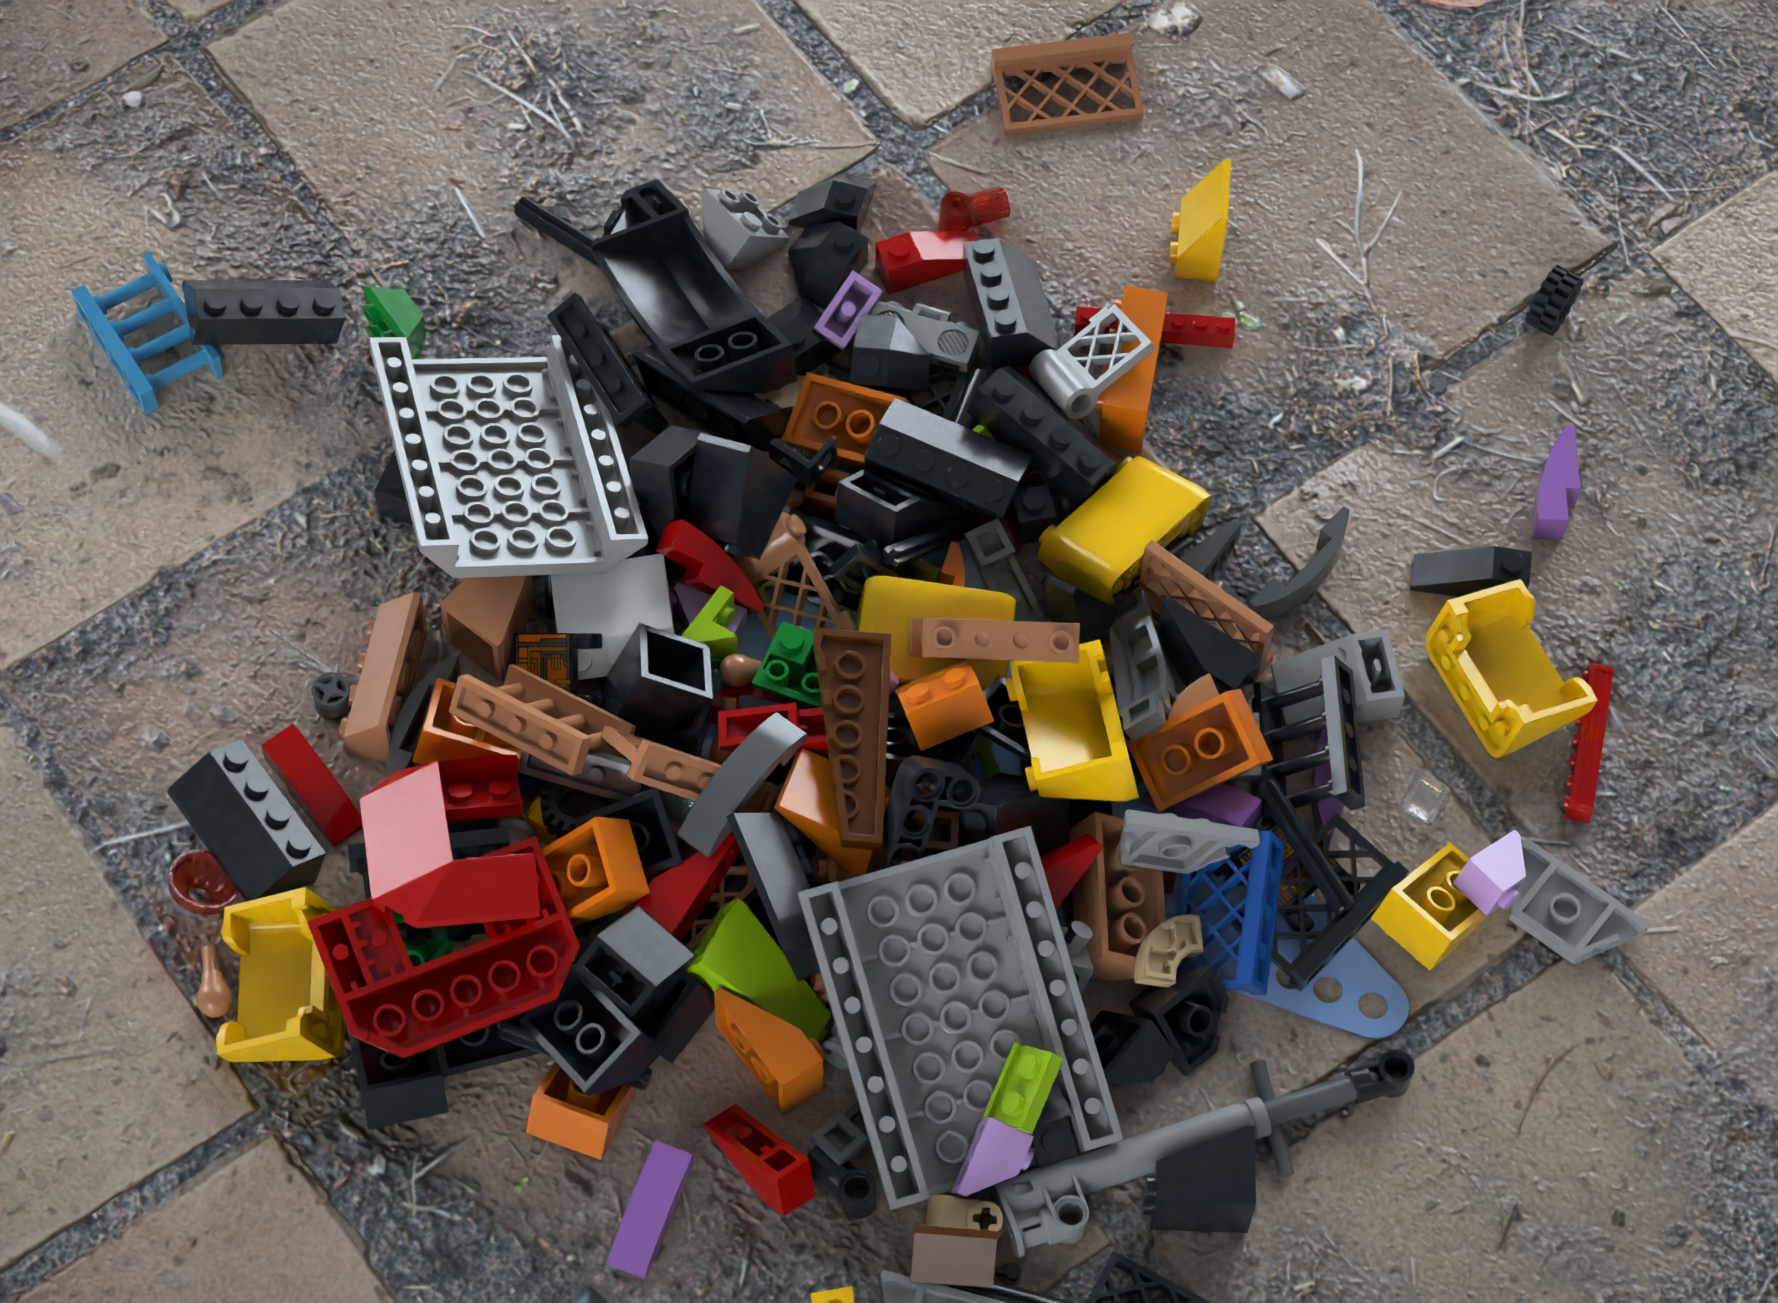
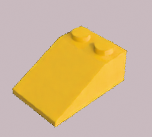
M1224 159L1182 197L1180 212H1173L1171 233L1177 234V242L1171 241L1169 263H1175L1174 278L1216 282L1218 280L1228 221L1231 160Z
M1451 842L1395 885L1371 917V920L1381 927L1388 936L1398 942L1416 961L1424 965L1429 971L1449 956L1489 916H1486L1453 884L1469 858Z

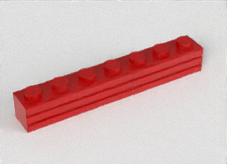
M1077 306L1074 336L1090 324L1089 319L1103 308ZM1165 313L1160 343L1232 349L1235 337V318ZM1112 322L1104 329L1103 334H1109L1110 328L1117 329L1118 322Z
M1591 663L1588 671H1583L1582 679L1591 686L1598 701L1589 713L1575 720V726H1579L1578 733L1574 732L1572 746L1576 747L1575 753L1570 755L1568 766L1573 769L1572 774L1567 775L1565 788L1569 789V795L1564 796L1562 809L1566 810L1565 818L1568 820L1589 824L1593 814L1615 667Z

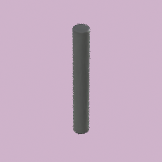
M1257 1060L1252 1062L1250 1067L1258 1097L1262 1102L1274 1099L1275 1096L1266 1061ZM1282 1124L1273 1126L1268 1137L1278 1176L1282 1178L1289 1177L1294 1174V1169Z

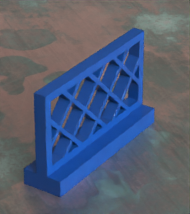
M1258 831L1260 844L1252 848L1251 859L1240 869L1230 859L1241 847H1247L1246 845L1238 844L1229 848V858L1210 863L1204 869L1201 868L1189 874H1184L1178 916L1188 914L1200 915L1202 921L1210 929L1202 936L1203 948L1215 937L1225 947V950L1210 964L1202 954L1196 956L1203 966L1212 965L1216 971L1231 956L1238 963L1236 980L1221 979L1219 977L1226 991H1247L1251 995H1267L1285 843L1271 831ZM1227 862L1235 874L1218 888L1209 876L1223 863ZM1242 880L1247 886L1246 897L1234 907L1225 895ZM1206 881L1215 892L1198 907L1193 901V893L1200 884ZM1221 899L1230 912L1217 924L1213 925L1205 916V913ZM1237 918L1242 924V932L1229 945L1220 933ZM1193 957L1182 958L1176 969V974L1183 972L1184 966Z

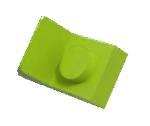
M721 585L681 637L709 645L710 656L726 657L734 653L737 654L738 638L734 633L727 630L736 615L734 592Z

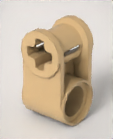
M929 1195L926 1226L980 1230V1225L976 1222H980L983 1215H989L991 1223L994 1224L989 1225L988 1230L998 1231L997 1241L1002 1236L1004 1230L1003 1214L996 1204L989 1201L962 1199L950 1195Z

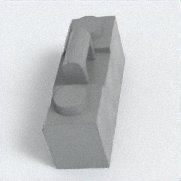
M877 300L870 315L898 317L931 355V364L967 373L971 371L979 351L980 330H976L966 322L952 323L950 322L951 312L917 302L912 313L911 310L906 309L902 304L895 301L884 303Z

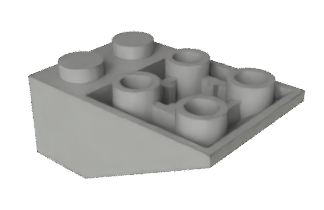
M1388 629L1351 634L1271 664L1278 694L1319 680L1320 675H1322L1321 659L1335 655L1353 670L1358 723L1399 718L1405 693ZM1324 695L1282 708L1285 726L1322 714L1323 709H1325Z

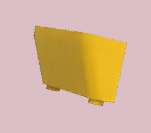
M1130 456L1125 458L1117 467L1116 474L1057 527L1054 524L1049 526L1039 538L1041 546L1037 558L1063 582L1073 585L1109 605L1116 603L1111 598L1112 594L1118 593L1122 588L1126 589L1131 584L1132 577L1142 568L1145 546L1153 540L1165 548L1177 536L1181 539L1186 535V532L1191 536L1203 525L1212 498L1199 485L1142 456H1137L1134 459Z
M873 576L864 583L857 609L856 627L857 631L891 634L890 670L899 678V682L908 683L964 660L909 657L910 618L928 617L1014 621L1016 600L1002 592L890 576ZM966 659L971 664L983 692L998 675L1005 679L1007 678L1009 661Z
M1521 579L1447 600L1425 637L1426 652L1483 746L1495 758L1512 754L1586 715L1598 701L1591 686L1583 679L1574 677L1568 679L1565 683L1563 682L1530 630L1529 624L1535 615L1536 601Z
M1100 639L1079 644L1078 663L1018 660L1009 662L1012 678L1005 679L1010 702L1018 700L1032 763V767L1025 768L1030 791L1038 790L1040 797L1115 802L1138 799L1139 794Z
M303 887L224 907V922L221 927L223 941L233 951L240 954L237 1022L231 1021L222 1024L216 1036L217 1055L229 1062L327 1060L338 1057L343 1052L345 1020L307 924L310 920L338 909L308 888Z

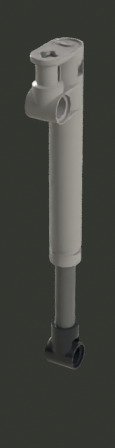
M1389 1050L1379 1060L1345 1070L1342 1077L1262 1102L1257 1096L1243 1101L1242 1104L1235 1103L1080 1153L1074 1157L1021 1172L1012 1178L991 1186L993 1199L1003 1214V1225L1012 1250L1017 1258H1021L1025 1255V1249L1048 1243L1051 1246L1060 1242L1064 1244L1077 1243L1086 1233L1089 1218V1208L1084 1195L1154 1173L1156 1161L1245 1126H1255V1140L1269 1136L1273 1126L1351 1101L1358 1105L1383 1096L1389 1098L1400 1097L1409 1088L1415 1069L1414 1060L1403 1050ZM1385 1070H1398L1403 1077L1392 1078ZM1065 1214H1071L1076 1216L1080 1222L1070 1226L1064 1224L1060 1217Z

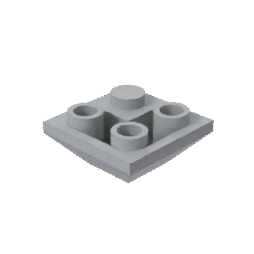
M705 189L701 194L704 239L726 269L748 270L787 244L790 240V237L781 229V222L774 216L767 214L759 206V199L752 193L745 190L739 192L727 189Z

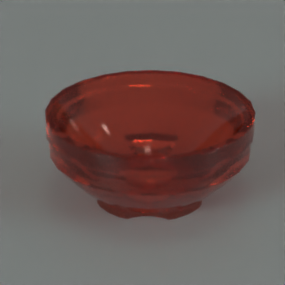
M193 850L186 852L176 858L170 867L167 883L168 890L178 905L192 913L200 915L221 913L224 911V907L231 906L239 894L210 851ZM193 888L203 889L209 893L211 899L204 902L194 900L190 896L189 890Z

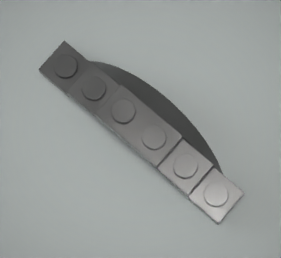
M1142 588L1111 605L1119 609L1109 630L1118 713L1120 719L1123 720L1124 731L1132 741L1143 735L1152 734L1166 722L1165 716L1171 712V705L1177 698L1172 661L1163 649L1160 627L1152 618L1150 598Z

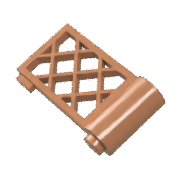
M786 512L781 513L760 560L744 556L743 560L732 558L753 585L764 605L761 612L757 613L768 636L772 641L778 630L776 622L779 610L793 613L791 624L800 627L802 616L817 619L815 627L824 628L825 622L835 624L837 629L857 631L858 629L847 610L840 611L804 545L805 525L795 514L789 515ZM798 557L804 566L801 583L786 579L789 564ZM767 579L776 581L772 603L763 601L756 589L757 586ZM785 584L800 587L795 609L780 605ZM808 590L817 591L821 598L818 615L804 612Z

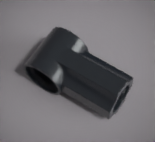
M816 1145L807 1155L812 1178L840 1203L842 1211L848 1217L863 1219L871 1215L875 1210L877 1202L875 1182L872 1176L864 1170L857 1169L849 1161L839 1166ZM857 1189L867 1192V1195L861 1199H852L848 1196L851 1191Z

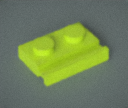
M1014 1042L983 1118L991 1117L1022 1132L1032 1134L1063 1058L1049 1051L1027 1045L1022 1046Z

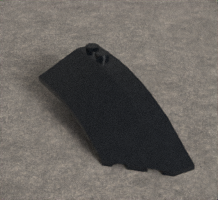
M658 179L626 190L621 197L622 205L618 210L612 211L604 224V234L601 238H596L592 243V254L629 315L662 357L693 389L765 394L770 391H777L785 385L796 382L797 376L792 344L758 311L740 290L706 243L689 216V210Z

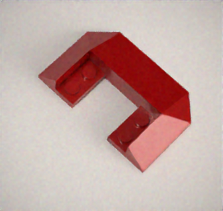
M517 754L439 760L394 772L360 798L373 907L383 912L391 909L403 915L404 922L415 928L540 917L535 853L508 854L505 856L482 858L469 857L453 860L447 822L523 816L518 782Z
M536 836L478 858L535 853L540 917L483 922L482 924L488 937L487 940L416 967L412 966L391 909L383 912L373 907L371 898L307 922L352 1037L405 1059L558 999L580 949V945Z

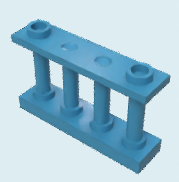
M150 252L143 255L148 274L102 297L98 295L92 297L85 285L71 291L78 314L145 416L159 409L155 394L159 393V388L208 364L216 378L219 379L224 376L221 361L225 359L219 345H195L199 352L154 375L150 373L143 374L139 368L142 366L141 362L189 338L191 339L186 306L171 285L172 277L163 262L157 264ZM153 287L157 288L164 299L118 323L115 320L109 323L105 316L108 314L107 310ZM173 312L181 324L176 329L136 349L133 347L127 349L122 342L125 340L124 336Z

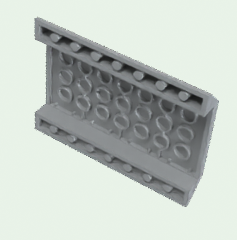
M551 335L547 357L412 359L406 337L369 338V347L419 551L452 578L605 573L647 545L648 536L612 416L560 335Z
M1031 826L841 882L836 881L798 892L890 1210L929 1199V1195H938L952 1190L1014 1042L1022 1046L1027 1045L1049 1051L1063 1058L1055 1081L1072 1112V1115L1067 1116V1120L1077 1152L1088 1151L1124 1140ZM1034 1157L1028 1167L1036 1165Z

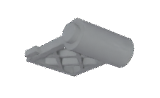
M1115 304L1109 309L1105 306L1090 318V324L1057 351L1052 349L1044 350L1037 354L1029 365L1031 378L1070 419H1081L1087 416L1094 409L1097 403V396L1156 349L1153 343ZM1116 319L1120 322L1117 333L1103 334L1104 329ZM1139 341L1141 343L1132 352L1122 353L1125 342ZM1114 344L1112 354L1098 355L1100 345ZM1091 345L1088 356H1072L1082 346ZM1109 365L1107 372L1097 380L1093 378L1095 366Z

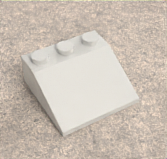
M662 554L624 559L605 573L550 575L557 633L602 634L601 649H578V682L604 679L639 623L676 635L665 560Z

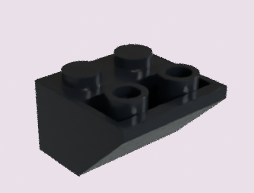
M636 905L598 934L573 968L631 1018L651 1019L698 955L641 906Z

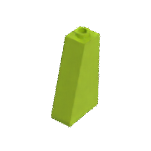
M737 898L720 907L694 951L698 956L686 972L713 993L722 988L800 1028L808 1040L813 1037L820 1044L827 1034V1029L824 1027L832 1014L804 979L798 982L782 950L742 900Z

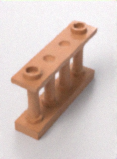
M928 617L910 618L909 657L1078 663L1080 623Z
M514 664L509 665L503 686L497 688L468 674L458 676L449 708V713L571 776L582 773L587 752L591 750L627 759L601 737L605 725L634 735L636 728L635 725Z

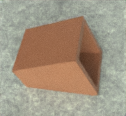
M532 575L465 578L440 603L446 641L501 683L505 681L508 667L514 661V633H524L535 603Z

